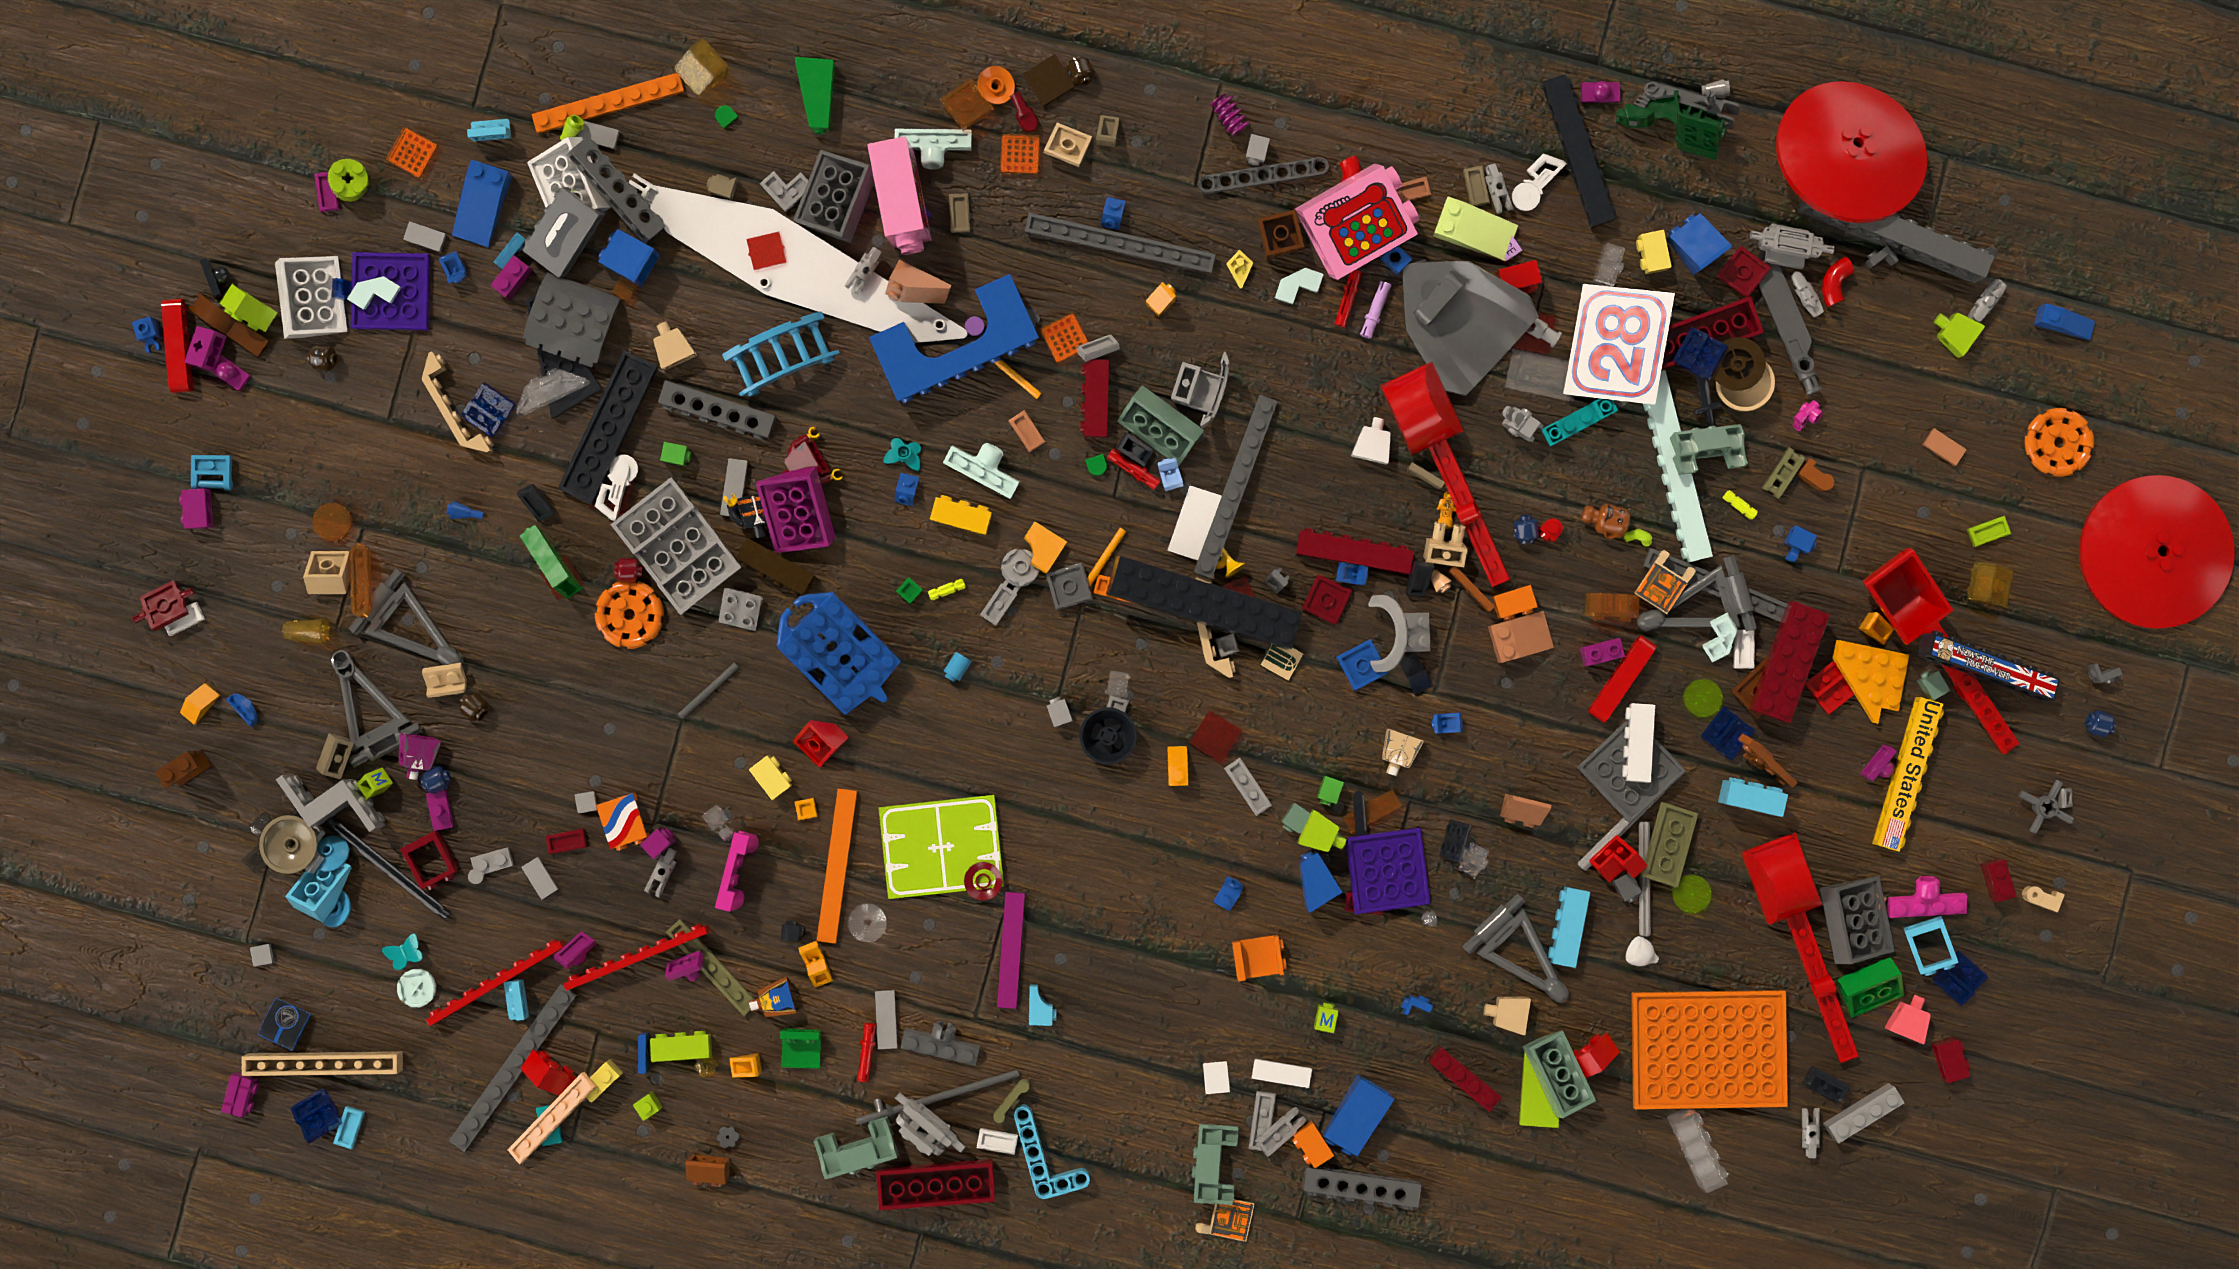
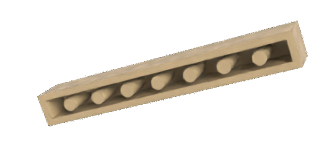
M403 1051L249 1053L242 1056V1076L398 1074L403 1071Z

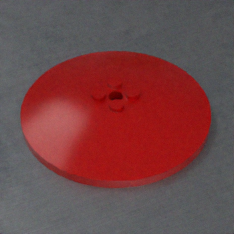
M1841 81L1824 83L1808 89L1799 95L1787 108L1777 129L1776 154L1786 181L1805 203L1831 218L1854 223H1868L1889 218L1904 209L1916 196L1923 184L1927 169V152L1924 139L1917 124L1897 101L1873 87ZM1853 141L1859 142L1861 147L1855 146Z
M2171 476L2139 477L2126 481L2108 491L2094 505L2087 516L2079 541L2080 568L2084 581L2093 597L2114 617L2143 628L2175 627L2186 624L2204 614L2223 594L2230 580L2234 565L2233 534L2228 520L2219 505L2196 485ZM2160 546H2164L2167 550L2164 557L2158 553Z

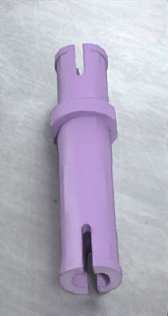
M1380 281L1369 313L1365 315L1366 321L1360 333L1361 336L1368 339L1372 338L1376 324H1379V316L1392 286L1391 284Z

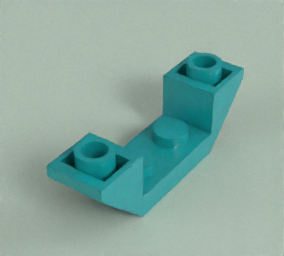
M1600 398L1541 429L1549 446H1552L1615 413L1618 409L1613 400Z

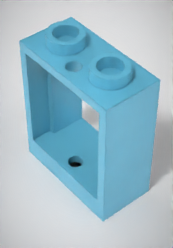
M1941 916L1903 928L1921 975H1932L1936 973L1937 969H1951L1955 967L1956 963H1959ZM1940 928L1951 958L1923 966L1912 937Z

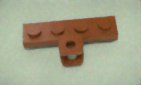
M1742 733L1738 740L1743 744L1742 749L1747 752L1744 753L1743 757L1760 770L1764 768L1770 775H1775V780L1780 785L1785 786L1786 784L1793 788L1797 781L1772 758L1774 755L1762 744Z

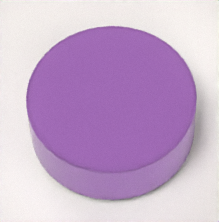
M973 316L967 319L965 329L969 335L979 336L984 331V323L979 317Z

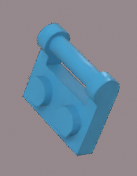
M191 455V489L224 488V490H232V456ZM199 475H223V481H200Z

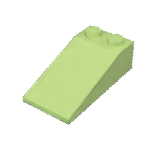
M1447 197L1433 237L1505 262V255L1511 237L1515 236L1518 225L1468 203Z

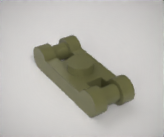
M1788 447L1762 489L1774 493L1773 496L1779 499L1806 457L1796 454L1792 448ZM1789 459L1794 461L1793 466L1788 463ZM1775 480L1781 483L1779 487L1773 484Z
M1021 1079L997 1108L993 1117L995 1122L1002 1123L1005 1119L1006 1111L1010 1107L1013 1109L1019 1102L1018 1096L1029 1090L1030 1083L1027 1079Z

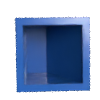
M1701 213L1696 217L1694 214L1684 220L1686 224L1681 228L1677 225L1668 232L1670 236L1666 239L1693 276L1732 247Z
M617 229L616 232L610 235L607 248H603L600 252L598 262L637 286L642 287L660 254L654 248Z
M1309 850L1301 855L1302 859L1299 860L1305 907L1311 913L1341 894L1342 891L1316 851L1312 852Z

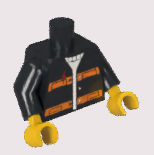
M731 493L732 498L730 500L726 496L723 497V500L727 503L729 517L738 526L743 527V529L753 528L755 538L766 536L764 525L767 524L759 494L737 499Z

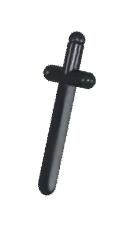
M1696 356L1693 361H1697L1699 356ZM1695 371L1702 406L1696 408L1694 414L1698 416L1705 413L1707 426H1715L1713 410L1721 408L1722 403L1720 401L1712 403L1707 377Z
M1356 791L1353 794L1356 836L1367 835L1364 794L1361 791Z

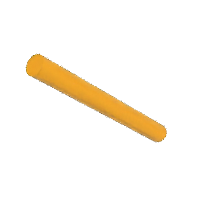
M1003 360L994 363L1036 399L1042 394Z
M1119 528L1087 577L1089 586L1092 585L1125 535L1126 531L1122 528Z

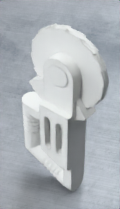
M1542 154L1527 169V173L1534 181L1523 180V183L1517 185L1513 190L1512 202L1515 207L1523 211L1534 209L1540 201V195L1543 194L1541 189L1567 163L1552 156ZM1545 162L1558 167L1555 171L1545 168L1539 176L1535 173Z
M628 455L615 457L609 470L610 474L608 475L609 479L613 482L612 486L601 484L595 507L612 521L617 520L625 487L630 485L629 482L636 478L638 473L637 462ZM607 489L610 490L608 500L615 505L614 512L604 505Z

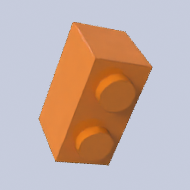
M1531 585L1491 597L1498 619L1503 618L1504 621L1515 618L1514 614L1522 612V615L1534 612L1533 608L1537 607Z
M1312 1121L1296 1130L1297 1132L1293 1135L1295 1138L1292 1141L1297 1149L1302 1148L1305 1155H1303V1158L1308 1166L1312 1164L1316 1168L1334 1156Z

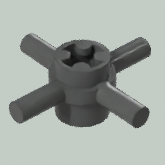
M2055 780L2048 796L2036 798L2023 790L2020 791L2018 797L2031 803L2032 810L2037 815L2029 830L2030 832L2037 834L2044 819L2054 816L2069 824L2073 822L2074 817L2059 810V805L2055 800L2063 784L2062 782ZM2043 803L2049 804L2047 810L2042 806Z

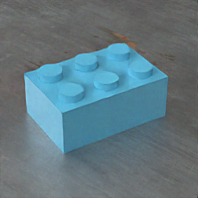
M1729 777V781L1723 780L1718 802L1783 817L1788 794L1782 793L1783 789L1767 786L1766 789H1763V784L1748 782V785H1746L1745 780Z

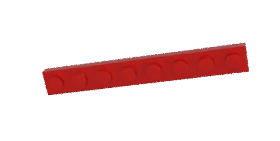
M702 923L691 927L692 931L686 934L684 930L673 934L674 938L667 941V938L656 941V946L650 948L649 945L638 949L639 953L632 955L629 952L620 956L621 960L614 962V959L604 962V967L597 969L595 966L585 970V975L579 976L578 973L568 977V982L563 984L566 991L705 935L711 932L709 925L702 926Z
M556 939L546 944L547 948L543 951H540V949L535 950L529 954L531 958L526 961L522 958L513 963L514 968L509 971L505 968L496 973L497 978L491 981L488 978L479 984L480 988L474 991L471 988L464 992V997L460 1000L454 998L447 1002L445 1009L441 1010L439 1007L429 1013L431 1017L426 1019V1022L429 1026L434 1025L559 951L566 945L563 939L558 942Z

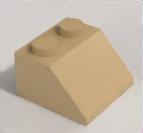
M311 551L303 576L308 594H347L350 584V551Z

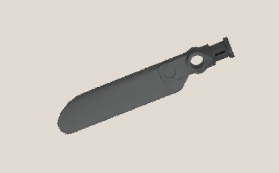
M1761 251L1757 256L1763 262L1765 261L1766 251ZM1766 263L1771 269L1759 283V289L1790 358L1793 373L1798 376L1799 381L1803 382L1806 396L1822 390V386L1818 385L1815 378L1814 361L1807 354L1812 342L1780 265ZM1799 363H1805L1807 370H1802Z

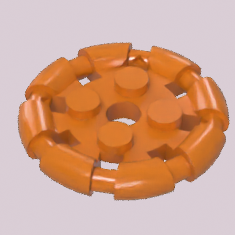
M2066 408L2046 410V413L2036 416L2030 423L2028 434L2025 436V451L2030 456L2031 463L2039 471L2045 474L2050 473L2054 477H2065L2072 475L2076 470L2080 471L2090 460L2091 449H2094L2093 431L2089 430L2086 419L2075 411H2066ZM2064 418L2068 419L2067 424L2062 423ZM2047 420H2050L2052 425L2047 427L2045 423ZM2080 428L2082 434L2079 435L2076 429ZM2036 433L2040 434L2039 440L2035 438ZM2057 437L2063 441L2061 448L2056 447L2054 444V440ZM2079 446L2084 447L2082 453L2077 452ZM2041 448L2044 455L2039 457L2036 451ZM2071 459L2073 464L2068 465L2066 460ZM2050 461L2056 462L2055 466H2050Z
M640 581L638 583L616 582L612 584L610 589H605L600 595L596 604L598 607L597 613H595V622L598 630L604 634V638L612 645L619 648L624 646L627 649L639 648L646 645V642L650 639L653 640L659 633L663 624L661 623L662 616H664L663 604L660 597L657 598L655 595V590L649 585ZM630 590H636V596L630 595ZM618 592L621 597L615 600L613 595ZM647 597L651 601V603L648 606L643 601ZM605 607L611 608L610 615L604 614ZM628 609H632L635 612L632 620H628L625 617V612ZM650 614H655L653 622L649 621ZM610 624L616 628L612 632L608 628ZM644 628L646 633L641 636L638 631ZM623 634H630L629 639H623Z

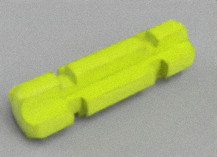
M1730 490L1724 494L1723 499L1726 502H1730V505L1742 514L1745 513V516L1750 520L1755 518L1758 513L1757 510L1753 507L1750 508L1749 504L1740 497H1736Z
M959 579L955 583L951 582L938 587V589L929 590L928 594L931 600H935L939 596L943 597L966 587L963 579Z

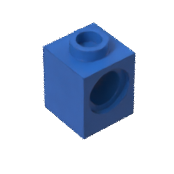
M1396 246L1384 253L1380 260L1398 275L1412 258L1399 246ZM1390 254H1398L1400 261L1392 262Z

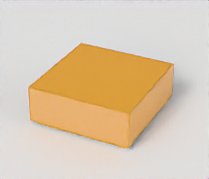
M814 798L795 801L798 820L818 817Z

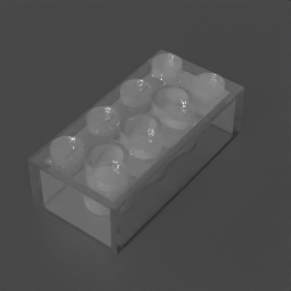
M1690 1108L1666 1116L1698 1186L1704 1192L1709 1193L1727 1185V1172L1717 1161L1720 1157L1716 1149H1713L1710 1145V1142H1712L1710 1135L1701 1126L1704 1123L1700 1114L1696 1113L1695 1110L1692 1111Z

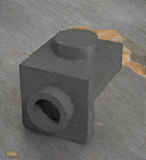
M1886 246L1880 251L1875 249L1867 256L1869 259L1864 264L1869 269L1883 258L1891 266L1899 260L1897 259L1896 252Z
M2097 663L2088 665V675L2094 683H2102L2104 681L2106 684L2117 680V676L2123 675L2120 667H2113L2101 672Z

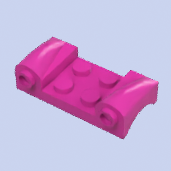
M740 830L739 833L734 832L715 908L730 912L742 907L745 898L744 893L733 887L738 883L739 875L736 873L737 869L742 866L744 856H741V854L746 855L756 851L759 845L757 835Z

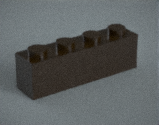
M746 538L736 556L740 560V565L747 569L750 566L757 569L755 573L763 578H766L768 575L773 578L772 582L780 587L786 585L790 588L789 592L798 597L800 594L806 595L816 575L749 538Z

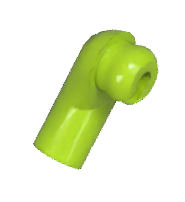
M1642 529L1629 531L1624 535L1626 542L1637 539L1642 542L1643 546H1650L1652 544L1651 534Z

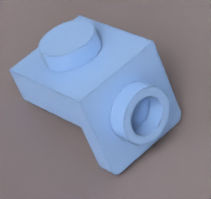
M1176 458L1164 459L1162 462H1158L1159 473L1165 491L1182 487L1183 481Z

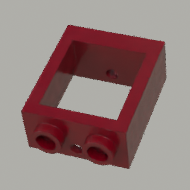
M439 830L433 831L400 848L421 890L426 888L428 891L439 886L437 882L443 879L447 882L455 878V873L460 871ZM434 841L448 871L426 882L411 853Z

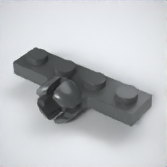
M937 1021L931 1033L905 1028L901 1044L902 1049L976 1066L980 1045L955 1039L956 1027L952 1023L948 1022L946 1030H943L945 1021Z

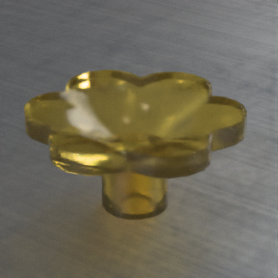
M713 1055L712 1058L697 1059V1063L694 1064L695 1071L703 1078L707 1075L713 1076L716 1073L715 1069L718 1067V1062L714 1060Z

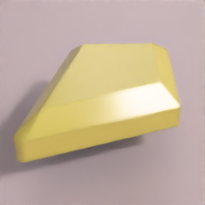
M1239 250L1226 265L1237 285L1242 289L1253 262Z

